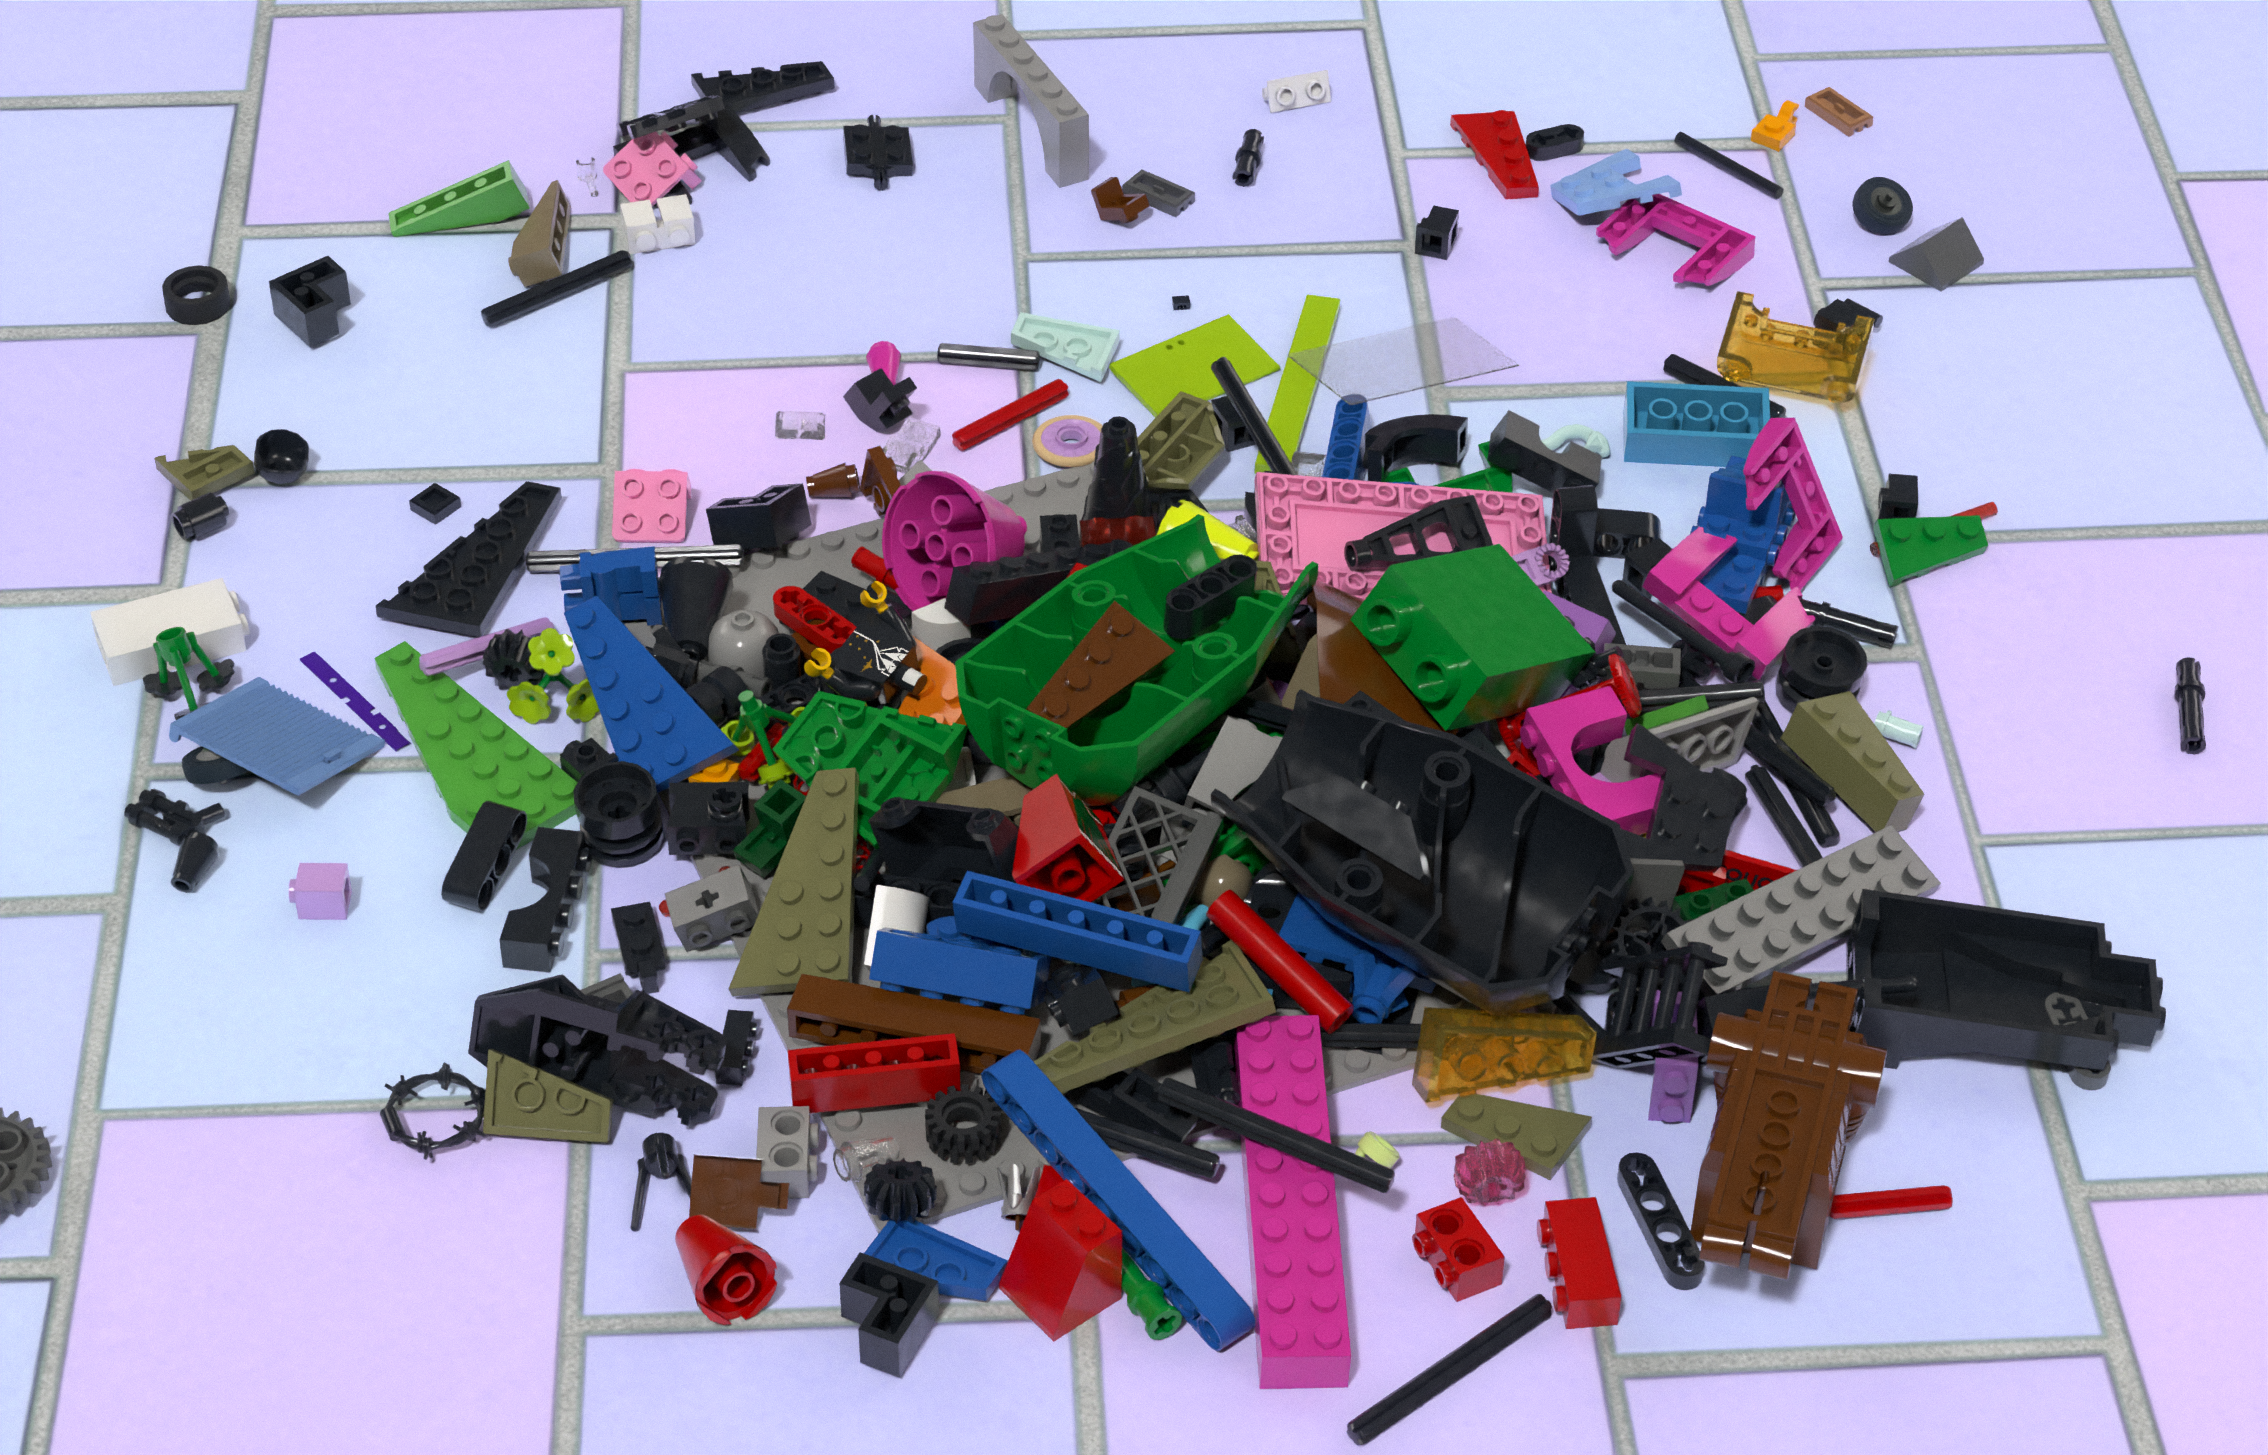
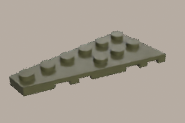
M856 768L816 772L728 988L732 996L795 991L801 974L852 983L855 907L854 880L856 878L859 774Z
M1230 940L1222 945V954L1210 961L1203 957L1190 992L1157 985L1119 1009L1121 1016L1106 1024L1103 1021L1089 1028L1090 1035L1079 1042L1066 1041L1033 1062L1064 1095L1071 1089L1090 1082L1101 1081L1111 1074L1130 1067L1141 1066L1148 1060L1167 1053L1178 1052L1184 1049L1185 1046L1207 1038L1218 1037L1230 1029L1246 1023H1255L1263 1017L1275 1013L1276 1008L1272 996L1239 947Z

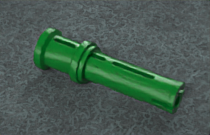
M1122 1247V1290L1127 1295V1307L1132 1314L1141 1317L1145 1323V1331L1151 1339L1161 1340L1169 1337L1179 1328L1182 1322L1180 1311L1174 1306H1169L1164 1299L1162 1287L1155 1281L1147 1280Z

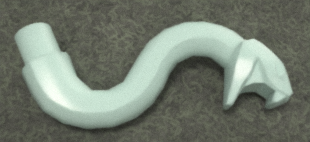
M1566 425L1556 430L1548 438L1541 440L1546 447L1553 451L1566 440L1579 438L1586 442L1584 448L1599 453L1602 458L1610 455L1607 438L1601 432L1594 431L1585 425Z

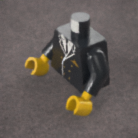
M874 581L871 587L877 593L878 599H872L869 593L864 590L861 592L860 601L865 607L876 608L878 611L876 615L869 612L832 658L825 649L816 648L811 653V656L820 663V666L812 660H808L804 664V669L809 676L817 677L822 675L824 677L823 682L840 696L864 702L877 701L886 704L895 697L901 688L913 695H918L926 684L927 676L917 671V644L906 622L892 604L887 605L884 601L887 596V589L884 584Z

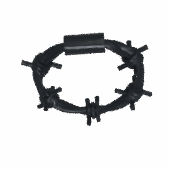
M444 1062L438 1072L416 1075L405 1080L404 1075H401V1081H398L393 1087L387 1083L384 1087L391 1090L392 1093L386 1107L380 1111V1117L390 1140L395 1142L401 1141L407 1147L417 1149L418 1153H424L423 1159L427 1160L428 1155L429 1158H433L432 1150L456 1146L466 1140L476 1141L477 1135L483 1138L486 1137V1134L479 1130L484 1118L486 1089L473 1084L464 1075L453 1072L450 1069V1064ZM430 1080H437L444 1090H448L451 1083L469 1088L472 1100L464 1102V1105L474 1104L477 1106V1117L473 1122L464 1121L463 1127L454 1124L453 1128L459 1131V1133L442 1141H433L431 1137H425L426 1131H423L422 1135L421 1132H418L417 1138L406 1135L397 1111L393 1107L396 1101H398V1105H402V1100L408 1094L416 1097L418 1093L411 1089Z

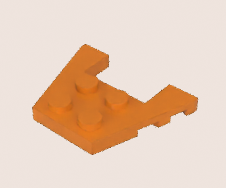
M913 636L917 644V671L925 674L927 680L923 690L918 695L907 693L898 709L900 714L919 718L920 715L933 717L938 723L952 726L953 722L967 725L959 703L955 665Z

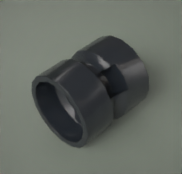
M720 666L703 677L701 682L693 684L685 691L713 722L720 727L726 722V719H730L740 713L741 703L738 697L740 693L748 690V688L734 670L727 666Z

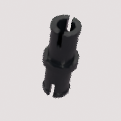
M1257 129L1245 131L1242 146L1235 155L1237 164L1232 178L1233 180L1236 179L1235 183L1239 186L1246 187L1252 184L1255 169L1261 163L1262 155L1260 150L1264 142V136H1261L1262 132Z

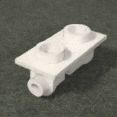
M1328 70L1266 81L1267 87L1262 88V97L1264 101H1269L1270 113L1331 102Z

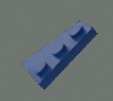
M890 1219L864 1252L866 1255L937 1280L939 1294L986 1301L998 1286L1008 1262L1004 1258L916 1220L914 1223L904 1220L896 1224L895 1220Z

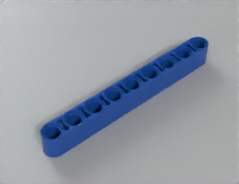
M1015 1050L982 1071L983 1085L993 1100L1061 1178L1069 1180L1122 1230L1123 1249L1153 1282L1155 1281L1162 1287L1165 1297L1180 1311L1181 1315L1207 1345L1215 1351H1221L1255 1327L1254 1315L1243 1298L1025 1052Z

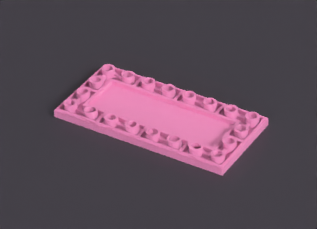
M1257 472L1254 479L1258 552H1260L1258 561L1271 562L1284 597L1304 568L1313 561L1318 564V580L1365 600L1388 568L1371 567L1355 571L1350 570L1344 555L1345 544L1348 541L1363 539V537L1441 500L1474 495L1493 545L1501 544L1510 556L1547 543L1542 495ZM1437 523L1422 530L1429 550L1436 552L1453 551L1443 524ZM1402 534L1389 539L1396 555L1416 554L1408 534ZM1544 554L1541 562L1544 563L1543 567L1546 566L1545 569L1547 570L1549 569L1548 555ZM1551 583L1539 587L1542 592L1545 590L1552 593ZM1307 598L1300 602V604L1307 605Z

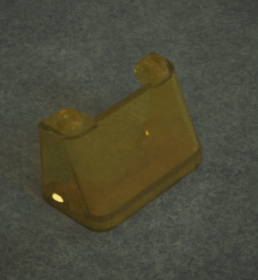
M1737 291L1717 356V370L1724 379L1730 382H1742L1825 399L1836 404L1848 402L1854 398L1871 352L1874 318L1857 315L1854 325L1845 328L1846 323L1839 322L1837 331L1833 332L1770 319V308L1764 307L1763 311H1761L1753 304L1754 294Z

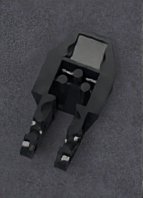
M561 974L479 995L474 1004L468 1054L487 1068L488 1049H494L614 1099V1105L648 1115L655 1108H665L672 1104L675 1105L678 1112L677 1118H681V1124L689 1126L691 1121H704L712 1118L715 1114L718 1092L711 1084L664 1060L663 1057L666 1053H682L687 1058L685 1067L689 1068V1072L704 1075L707 1069L717 1072L724 1060L727 1040L720 1032L643 991L636 990L622 1003L594 995L586 996L568 978Z

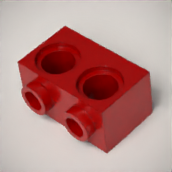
M1462 1197L1416 1214L1415 1233L1412 1235L1414 1249L1419 1257L1426 1258L1433 1268L1438 1284L1442 1288H1447L1456 1302L1502 1285L1505 1256Z

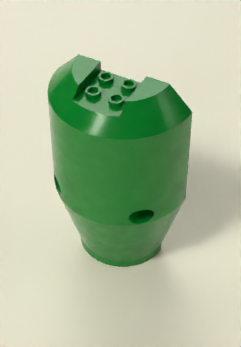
M1197 514L1186 523L1074 572L955 662L959 703L965 722L986 756L995 765L1007 770L1011 775L1032 789L1058 774L1087 806H1100L1113 802L1244 697L1300 602L1312 592V585L1316 584L1318 577V564L1313 561L1308 564L1285 597L1271 590H1255L1254 598L1249 596L1238 597L1234 612L1188 639L1173 638L1164 631L1163 627L1167 594L1177 586L1221 562L1209 540L1204 516ZM1116 601L1173 648L1175 652L1158 670L1135 683L1127 692L1119 695L1109 702L1107 706L1085 719L1068 733L1067 728L1026 710L1027 706L1110 605Z

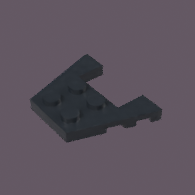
M711 95L673 106L667 110L646 114L630 121L616 123L620 136L630 135V138L635 139L662 129L665 132H673L687 127L686 121L695 119V122H705L717 118V111L725 108L721 96Z
M1636 724L1631 730L1624 760L1661 775L1646 838L1621 828L1630 858L1681 860L1684 863L1685 870L1715 873L1722 864L1737 798L1645 727Z

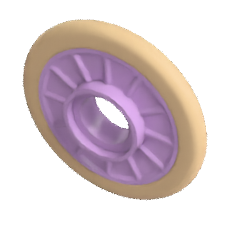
M1064 415L1049 419L1042 423L1033 435L1032 443L1034 450L1046 462L1060 467L1072 468L1091 464L1095 459V450L1097 444H1099L1103 425L1091 418L1079 415ZM1075 439L1079 440V442L1066 443L1064 440Z

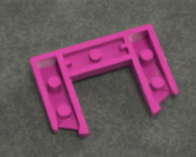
M1661 194L1652 195V202L1642 204L1635 199L1627 200L1621 208H1618L1596 228V235L1607 240L1609 250L1614 255H1618L1639 244L1658 229L1701 248L1673 274V281L1678 283L1688 281L1705 283V286H1710L1728 278L1754 258L1756 236Z
M1795 417L1770 418L1750 448L1743 469L1747 489L1746 507L1747 510H1756L1780 480L1783 482L1798 521L1784 541L1772 571L1776 577L1786 578L1790 583L1791 590L1797 586L1801 591L1842 540L1843 536Z
M1698 527L1649 571L1642 587L1696 631L1728 653L1742 652L1754 660L1755 669L1752 676L1759 680L1783 655L1790 636L1801 629L1809 628L1814 623L1815 617L1814 615H1807L1800 602L1803 594L1795 586L1755 625L1751 624L1699 582L1736 544L1738 539L1730 535H1726L1725 539L1704 533V528Z

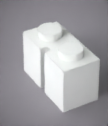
M686 194L657 198V206L662 219L657 221L650 200L620 204L622 231L629 254L696 245L694 217Z

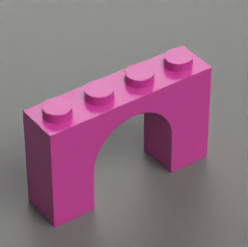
M1611 686L1527 708L1523 726L1520 728L1521 740L1527 749H1531L1537 759L1541 775L1548 778L1553 788L1620 824V827L1637 835L1647 833L1661 775L1654 773L1626 782H1605L1586 774L1573 759V755L1581 750L1622 738L1627 712Z

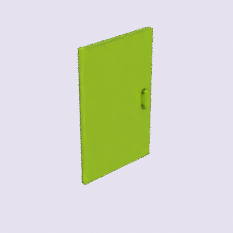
M1227 314L1109 364V369L1156 418L1180 391L1206 401L1225 394L1211 370V364L1221 357H1226L1231 362L1244 385L1279 371L1280 365Z

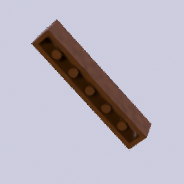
M801 974L787 1008L789 1037L829 1045L955 1033L960 1070L980 1074L984 1069L1015 1050L1025 1052L1032 1061H1035L1041 1048V1019L807 974Z

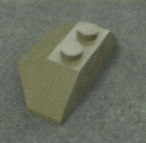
M1180 391L1137 437L1148 491L1162 494L1189 490L1224 451L1225 444L1211 402Z

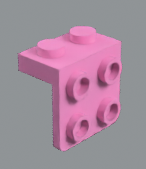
M665 131L660 135L657 132H653L632 139L603 167L604 174L630 202L650 200L652 207L657 203V198H662L681 179L692 190L702 181L694 172L698 166L686 153L679 156L674 151L678 144Z
M628 469L626 471H615L612 524L614 540L617 542L639 543L683 542L686 537L687 499H691V482L688 472L676 469L662 471Z

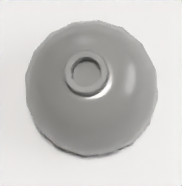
M739 610L723 615L715 622L709 635L708 661L729 668L732 665L739 666L746 673L764 677L762 649L770 636L779 634L778 628L766 615L757 611Z

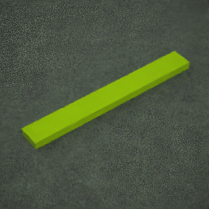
M1307 294L1267 422L1292 466L1294 465L1339 314L1341 299ZM1259 450L1255 461L1254 474L1272 471Z

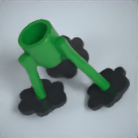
M173 627L162 631L156 636L157 642L153 643V647L157 655L159 671L157 674L153 673L144 676L143 684L145 685L146 692L155 693L162 697L173 695L176 691L183 689L189 708L176 712L174 717L177 720L208 704L197 705L183 665L191 660L190 654L192 650L207 669L200 673L196 679L201 691H206L209 688L211 690H218L226 686L235 673L233 669L235 663L232 659H226L221 663H212L198 644L194 632L186 633L183 627ZM166 661L169 662L170 666H175L176 671L170 672L167 670Z

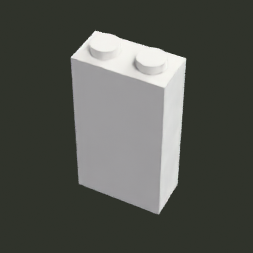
M223 577L90 612L95 639L113 686L143 679L148 674H157L159 671L158 660L153 643L157 642L156 636L166 629L183 627L186 633L194 632L198 644L210 660L245 652L244 636L250 635L245 614L237 613L240 612V606L235 590L228 592ZM192 650L190 654L191 660L183 665L188 667L200 664L201 661ZM166 661L167 670H176L175 666H170L169 662Z

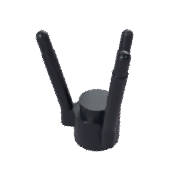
M663 1132L654 1133L645 1138L642 1143L643 1158L637 1161L638 1178L630 1226L633 1232L639 1229L649 1173L666 1180L676 1170L689 1198L691 1196L692 1180L686 1169L684 1156L677 1153L676 1141L670 1134Z

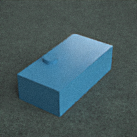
M1627 381L1623 408L1624 462L1726 467L1731 455L1747 459L1749 450L1756 437L1770 419L1769 388Z

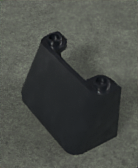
M894 797L886 800L881 805V808L868 820L890 875L951 882L953 879L963 880L966 872L971 871L1017 883L1012 876L1019 826L1001 811L991 808L983 809Z

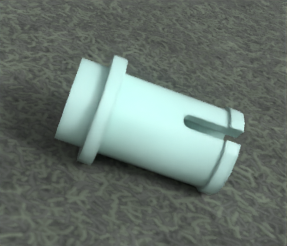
M1890 710L1886 713L1879 711L1874 722L1883 737L1910 745L1913 748L1918 746L1924 729V725H1918L1893 716Z

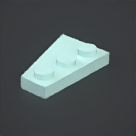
M1020 312L1011 331V344L1025 350H1037L1041 357L1099 382L1102 381L1120 341V330L1022 312Z

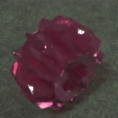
M1498 1138L1488 1143L1480 1140L1479 1145L1465 1146L1464 1153L1455 1156V1174H1453L1455 1186L1459 1189V1194L1465 1196L1467 1203L1479 1202L1481 1207L1491 1202L1499 1205L1503 1199H1515V1192L1525 1189L1526 1165L1524 1158L1521 1157L1520 1150L1515 1149L1513 1142L1501 1144Z

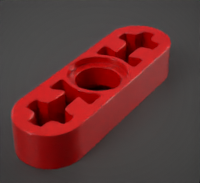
M785 586L779 588L773 594L775 617L819 648L825 649L829 654L835 649L840 648L857 628L853 623L800 587ZM811 619H822L825 621L818 625L807 623Z

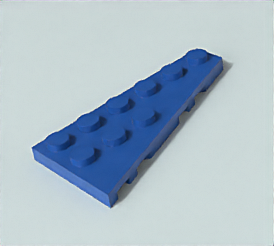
M597 595L564 612L615 754L618 756V762L624 761L638 764L649 771L655 780L657 793L669 788V783H678L739 751L736 745L720 730L713 720L697 705L690 695Z

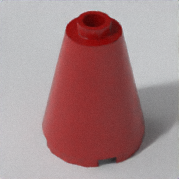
M706 1215L691 1216L678 1227L675 1234L677 1249L696 1303L710 1321L727 1325L732 1324L729 1320L739 1318L740 1316L747 1320L755 1316L768 1304L776 1291L777 1281L774 1277L777 1266L766 1250Z

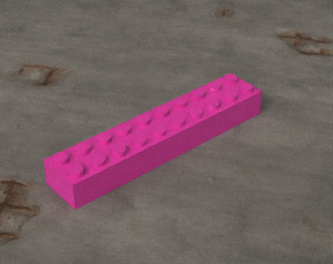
M1319 1015L1265 1016L1255 1023H1246L1236 1027L1233 1050L1235 1074L1240 1093L1238 1106L1331 1144ZM1240 1134L1259 1389L1348 1388L1351 1348L1334 1173Z

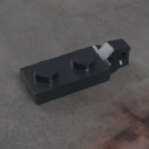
M650 901L611 908L612 923L625 975H638L643 992L647 994L659 992L657 971L665 970L666 966Z

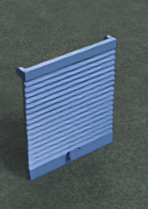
M257 677L177 719L170 724L169 738L172 742L180 741L183 736L297 796L380 750L385 745L384 739L372 733L368 735L366 731L361 732L359 727L355 729L354 725L349 726L347 721L343 723L341 718L337 719L335 715L331 716L329 712L325 713L323 709L319 710L317 706L313 707L311 703L307 704L305 700L300 701L299 697L294 698L293 694L288 695L287 691L282 692L280 687L276 689L274 684L270 686L269 682L261 677Z

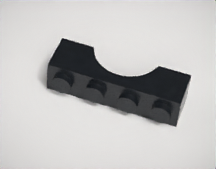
M538 827L529 852L532 883L544 888L547 893L530 906L508 912L499 942L503 968L550 973L555 957L562 956L564 949L563 933L565 928L570 929L574 916L573 903L574 900H580L583 890L582 875L583 872H589L591 868L592 850L586 848L585 832Z

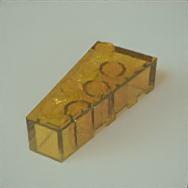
M1424 1007L1411 1085L1422 1099L1429 1103L1440 1101V1097L1459 1094L1461 1097L1477 1094L1476 1090L1499 1086L1503 1089L1516 1086V1082L1532 1079L1540 1082L1588 1073L1591 1068L1597 1033L1578 1015L1514 1012L1496 1017L1485 1010Z

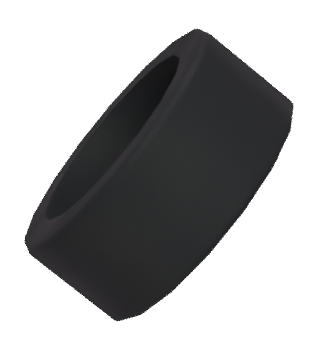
M196 265L184 267L166 277L162 284L166 313L172 320L181 324L200 325L210 323L227 313L231 305L226 276L220 270L211 266ZM193 292H210L209 295L201 298H182Z

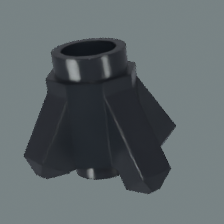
M654 625L652 635L656 639L653 648L648 646L645 648L680 686L688 688L698 660L689 657V654L683 652L664 625Z

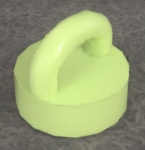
M1367 1131L1357 1143L1359 1147L1355 1154L1364 1158L1367 1154L1375 1162L1388 1168H1392L1400 1158L1399 1152L1389 1142L1372 1131Z

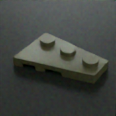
M488 1049L483 1133L611 1142L614 1099L494 1049Z
M1462 1091L1441 1117L1442 1129L1550 1181L1592 1125V1116Z

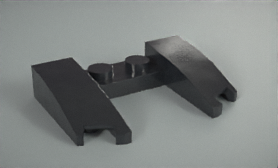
M724 104L725 109L717 111V118L699 122L698 126L687 128L670 136L678 144L674 151L679 156L686 153L693 161L717 151L749 182L757 177L756 170L752 168L757 161H760L765 166L770 165L769 156L754 134L727 104ZM631 140L613 146L614 156ZM681 181L662 197L686 194L689 204H692V196Z

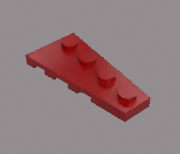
M1498 110L1486 113L1451 115L1450 126L1455 132H1460L1462 135L1461 141L1467 148L1471 147L1475 152V159L1479 165H1484L1488 169V177L1505 199L1538 197L1539 185L1515 111Z

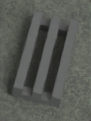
M1143 169L1122 185L1123 194H1146L1151 207L1173 217L1179 216L1180 210L1185 211L1188 208V204L1192 205L1195 202V192Z

